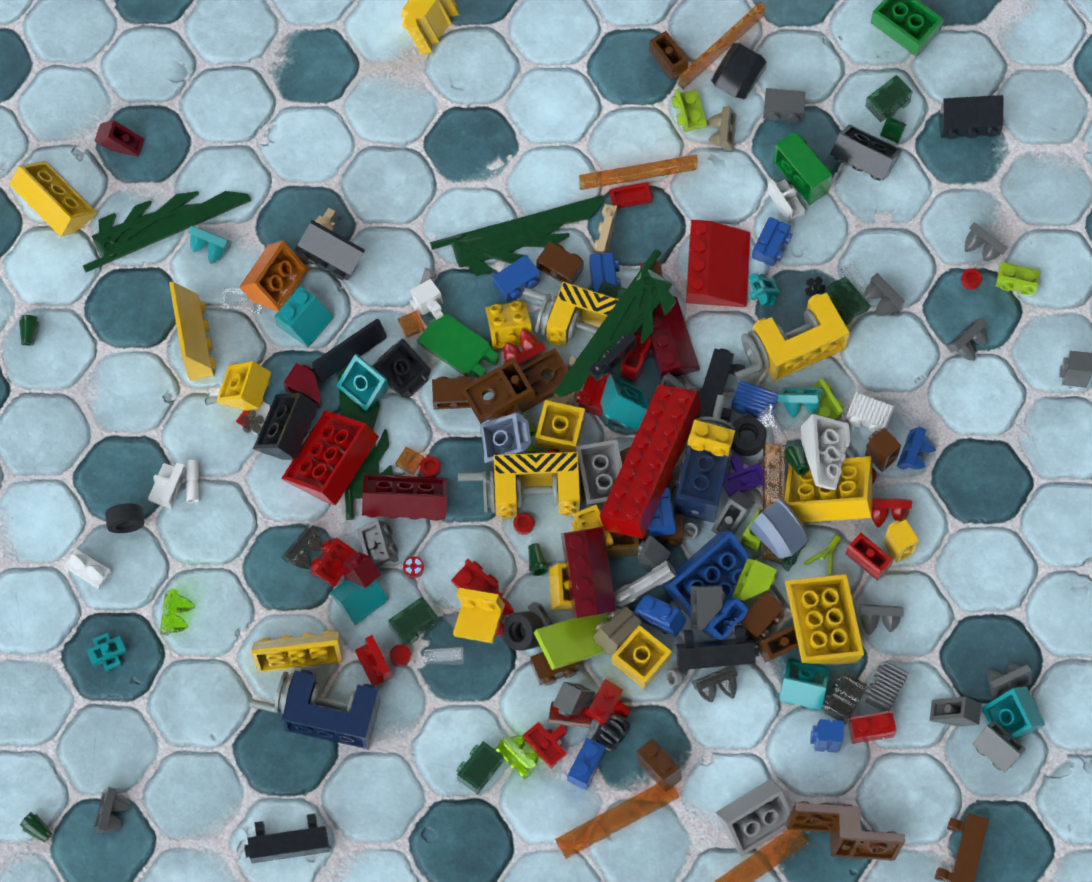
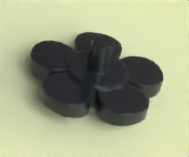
M817 276L814 279H807L806 284L809 286L805 289L807 296L825 293L826 286L821 285L823 282L821 277Z

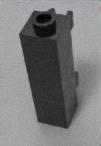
M714 348L699 397L701 408L697 418L713 416L717 396L723 395L729 374L734 376V373L746 367L741 364H733L734 353L727 349ZM723 408L721 419L730 422L732 410Z
M735 625L736 639L695 643L692 629L684 630L685 643L676 644L677 665L679 670L756 664L755 657H759L758 644H755L752 638H745V628H743V625Z
M315 813L307 814L308 829L266 835L264 822H255L256 836L247 837L248 844L244 845L246 858L250 857V861L253 864L330 852L326 826L317 827Z

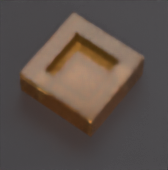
M417 311L398 318V323L406 338L425 330Z
M405 447L395 465L414 476L424 456Z

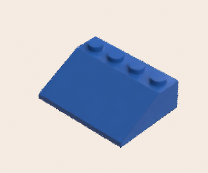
M721 530L675 570L677 577L663 584L662 587L691 619V586H722L725 598L732 597L746 560L752 558L731 531Z

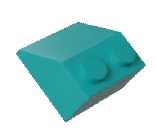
M301 286L275 315L276 325L308 348L334 318L314 295Z
M612 374L608 376L600 402L603 414L611 420L616 419L626 428L631 427L638 430L649 407L644 391Z
M788 659L779 701H784L789 705L805 706L812 710H821L830 668Z
M1027 686L1012 688L981 708L989 724L994 720L1016 740L1033 733L1045 725Z

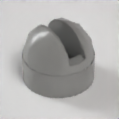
M425 268L421 284L431 279V277L437 278L436 273Z
M691 521L683 526V534L688 539L696 538L701 532V527L697 522Z
M674 668L667 671L666 679L670 686H677L683 683L685 675L682 674V670Z

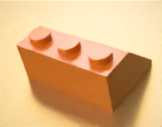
M284 241L267 245L239 288L252 302L278 312L287 302L308 268Z

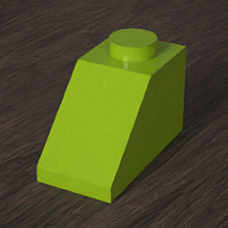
M747 559L732 598L744 601L769 590L770 586L775 582L777 569L759 561Z

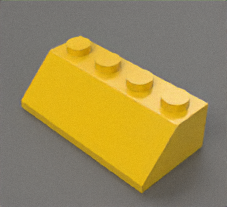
M46 161L18 166L9 183L15 192L60 236L74 234L97 214Z

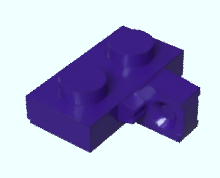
M739 455L731 457L730 463L733 469L729 470L730 474L726 475L723 481L728 498L737 491L744 493L767 484V479L760 463L748 467L747 464H742Z

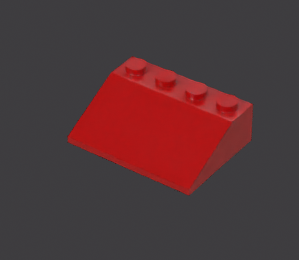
M691 220L686 303L733 307L747 306L750 232L714 221Z
M325 410L301 446L299 455L295 460H292L281 479L321 501L336 506L379 436L365 423Z

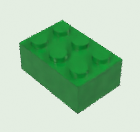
M883 0L873 11L870 23L917 57L941 31L944 19L918 0Z
M794 131L776 143L773 163L809 205L829 193L832 172L827 165L822 164L818 154L814 150L811 151L802 136H799Z

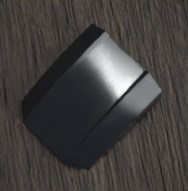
M733 43L711 81L716 87L736 98L746 99L766 70L767 61L761 54L750 50L741 43Z
M404 338L393 344L371 365L387 378L388 386L401 397H411L428 381L431 373L429 366Z

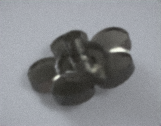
M249 410L248 416L242 415L240 422L245 424L243 431L249 433L252 429L254 433L260 432L261 426L259 424L264 422L263 416L258 415L256 417L257 413L255 410Z

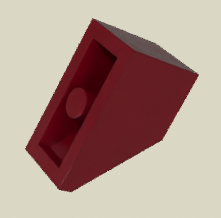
M111 120L99 125L94 141L110 151L137 157L140 154L145 138L117 121Z
M296 363L283 382L285 390L289 393H302L318 404L317 408L320 409L322 402L312 368L305 364L300 365Z
M359 551L351 555L349 560L343 565L344 578L364 588H367L381 576L370 556Z

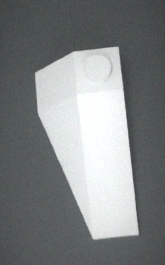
M812 414L801 426L802 446L815 485L835 490L842 471V462L846 457L845 452L850 443L849 424Z

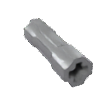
M665 561L640 579L614 591V598L621 608L635 602L641 595L677 577L675 570L668 561Z

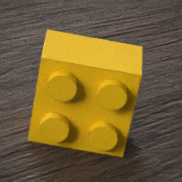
M545 400L535 436L536 447L550 450L559 449V452H576V446L579 444L585 420V408Z
M639 625L612 655L611 664L645 690L671 660L672 651Z

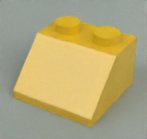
M254 361L228 365L216 402L246 411L259 409L263 403L265 390L269 385L271 371Z

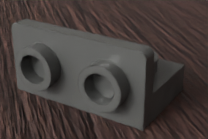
M376 520L357 529L363 552L370 556L376 567L388 561L394 563L399 561L397 556L398 548L393 542V531L388 523Z

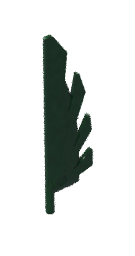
M195 191L176 194L157 211L143 216L141 215L152 205V202L147 201L137 204L133 207L125 221L116 226H113L116 218L115 213L98 220L99 233L92 235L101 258L82 265L84 271L89 272L186 230L190 226H195L250 202L251 198L246 193L224 191L203 203L184 205L199 195V192Z
M600 195L430 242V247L433 250L452 245L458 266L460 268L468 266L475 276H480L493 271V268L482 261L493 258L512 264L525 256L523 254L510 253L522 247H546L549 241L553 244L560 243L569 237V233H550L564 224L591 219L603 205L604 199Z
M654 249L554 390L553 394L560 398L581 390L590 376L588 373L590 367L594 363L602 361L603 355L608 350H613L622 336H627L630 332L634 334L641 326L640 343L643 344L653 333L652 312L657 305L661 303L665 316L675 305L676 299L668 291L672 283L650 270L661 255L659 250ZM624 359L614 369L621 365L624 362Z
M348 365L338 371V380L341 379ZM339 389L340 415L365 423L374 430L380 409L379 401L368 411H365ZM384 429L377 446L375 443L344 492L346 520L354 519L353 499L363 498L364 474L393 475L392 465H389L379 474L378 463L389 448L386 429Z

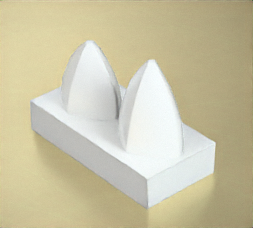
M75 549L64 565L67 570L98 589L102 587L112 573L110 569L78 549Z

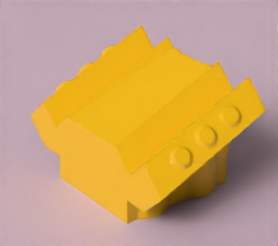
M408 0L402 8V27L409 32L421 55L432 53L431 44L440 43L441 35L448 26L452 25L450 17L459 15L456 2L454 0Z

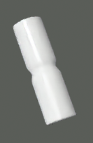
M188 460L186 461V502L197 503L199 502V461Z

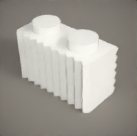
M856 392L846 420L852 426L869 428L868 430L871 433L876 430L880 432L883 428L887 429L894 406Z

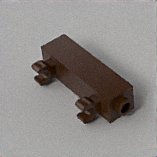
M970 813L966 815L964 822L950 818L947 830L961 833L952 872L938 867L934 879L946 882H974L989 822L988 818Z

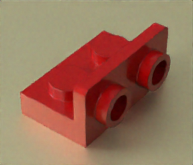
M338 538L325 541L321 547V555L312 561L310 565L312 569L309 572L310 575H316L332 587H335L342 577L343 565L349 560L351 555L357 553V551Z
M469 559L465 561L464 567L451 579V583L457 588L494 593V590L499 592L498 580L493 575L484 573L482 566L478 562H472Z
M373 635L365 638L366 645L357 648L355 653L371 685L376 687L392 679V676Z

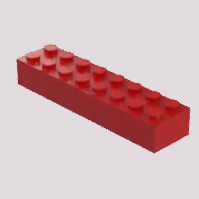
M658 385L601 511L600 519L604 531L644 538L690 434L693 421L696 420L700 411L701 404L697 391Z

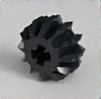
M617 713L613 714L602 725L596 735V742L604 745L609 752L616 749L630 730V723Z

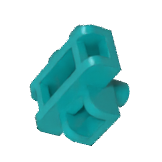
M758 273L748 276L753 289L749 297L753 301L758 298L761 306H773L777 301L776 297L781 294L776 286L775 279L767 278L765 274L759 275Z
M107 632L92 639L95 647L86 651L93 667L103 664L106 672H109L110 669L122 666L118 657L127 652L120 636L110 639ZM107 639V641L98 644V642ZM115 658L114 661H111V662H109V663H106L107 661H109V660Z

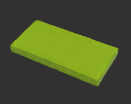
M604 613L572 618L536 629L534 635L551 669L554 670L605 654L606 652L602 649V646H599L593 640V636L597 633L595 628L603 620L609 621L607 618L609 614Z

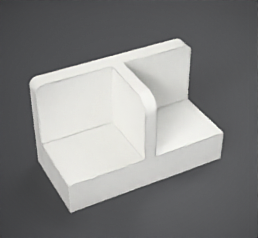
M785 179L776 184L773 180L769 181L767 192L787 223L805 214V209L796 197V188L791 189Z
M177 462L174 467L164 463L159 474L153 477L155 483L148 500L171 509L186 475L185 465Z

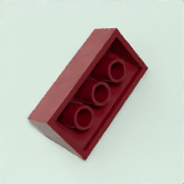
M675 296L673 297L676 299V303L666 316L663 313L661 303L652 312L653 333L650 335V349L660 381L668 372L673 376H682L700 371L678 299Z
M364 474L362 516L370 518L382 516L391 519L403 517L412 520L425 518L433 521L446 519L447 478Z
M603 527L561 533L573 617L581 618L616 611Z

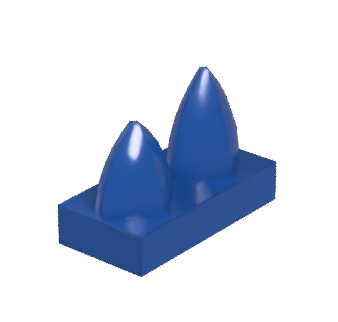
M919 426L909 431L897 467L902 470L907 468L919 470L926 467L923 458L918 452L929 453L936 451L932 441L925 435L926 429Z

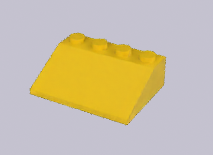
M169 282L182 359L189 381L214 376L212 369L216 368L214 356L210 357L209 350H213L211 338L206 336V332L210 330L208 320L203 319V313H206L205 303L200 301L197 293L175 282Z
M871 456L845 458L842 462V471L835 490L815 485L808 461L809 470L805 475L801 476L797 475L789 464L784 500L795 512L801 523L871 518Z
M847 574L785 581L802 663L831 665L857 663L864 655Z
M333 630L323 631L322 634L317 635L304 633L300 637L285 635L281 636L280 639L271 640V638H261L259 641L253 642L251 649L258 672L342 663L339 632Z

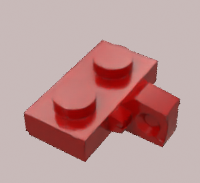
M605 679L585 714L603 725L609 716L616 713L626 719L631 709L622 704L623 701L619 699L623 690Z
M537 722L522 735L525 742L550 769L567 755L560 746L563 743L560 739L568 731L563 725H560L554 731L550 728L546 731Z

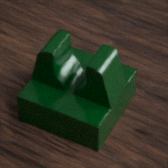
M888 116L880 136L898 144L907 124Z

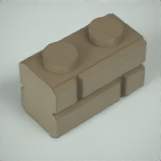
M624 606L620 611L616 608V611H613L607 617L609 619L608 622L603 620L595 628L597 633L593 636V640L599 646H602V649L608 655H612L639 625H643L642 621L637 616H634L627 606Z

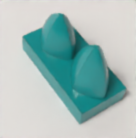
M190 226L188 233L191 234L190 246L194 253L200 251L209 241L207 255L210 264L216 262L223 255L226 248L230 249L232 241L195 226Z
M784 387L778 394V402L784 404L786 411L792 418L797 416L800 403L804 404L809 413L815 414L819 409L824 391L823 388Z

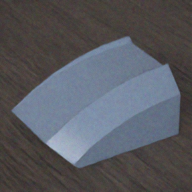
M519 413L479 424L484 448V462L491 467H494V455L522 454L531 445L528 420Z
M782 497L765 509L749 527L780 559L793 556L809 542L808 534L803 524Z

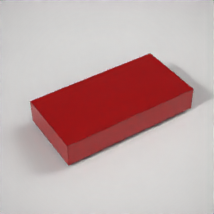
M648 182L609 189L611 203L614 206L616 205L617 209L653 202Z

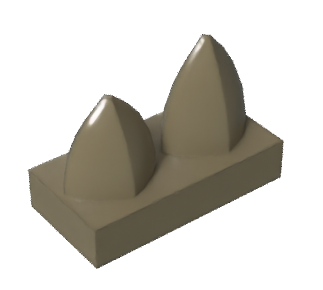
M730 106L722 107V113H718L706 121L710 126L720 128V131L712 134L708 140L716 146H722L725 151H733L737 115Z

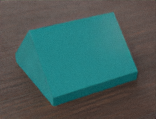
M358 354L354 355L336 385L365 411H368L388 391L387 378Z
M346 580L329 593L354 625H357L389 600L377 580L367 588Z

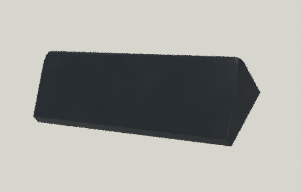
M375 319L313 361L312 369L321 382L325 381L347 366L355 354L361 356L384 341L387 336L381 321Z

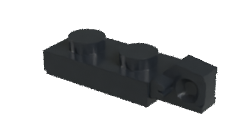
M631 332L627 336H622L618 340L617 346L613 350H608L603 355L602 361L594 363L588 370L589 375L598 382L607 372L610 373L637 346L636 336Z

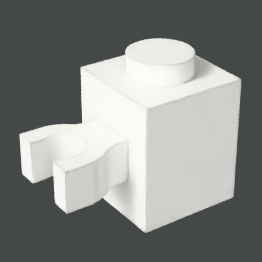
M431 279L410 290L412 299L409 301L414 310L418 309L422 315L431 311L436 320L443 316V313L440 311L442 310L440 305L443 304L441 292Z

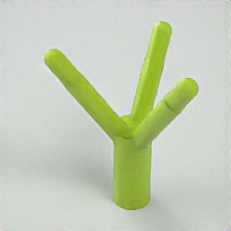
M834 535L826 549L806 560L804 565H808L818 558L824 560L828 556V576H832L833 552L842 540L841 537Z

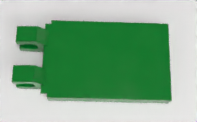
M441 310L443 316L437 320L434 318L417 339V344L462 375L466 376L471 373L476 378L484 376L487 370L478 364L479 361L483 358L495 366L500 360L498 358L499 354L490 349L489 342Z

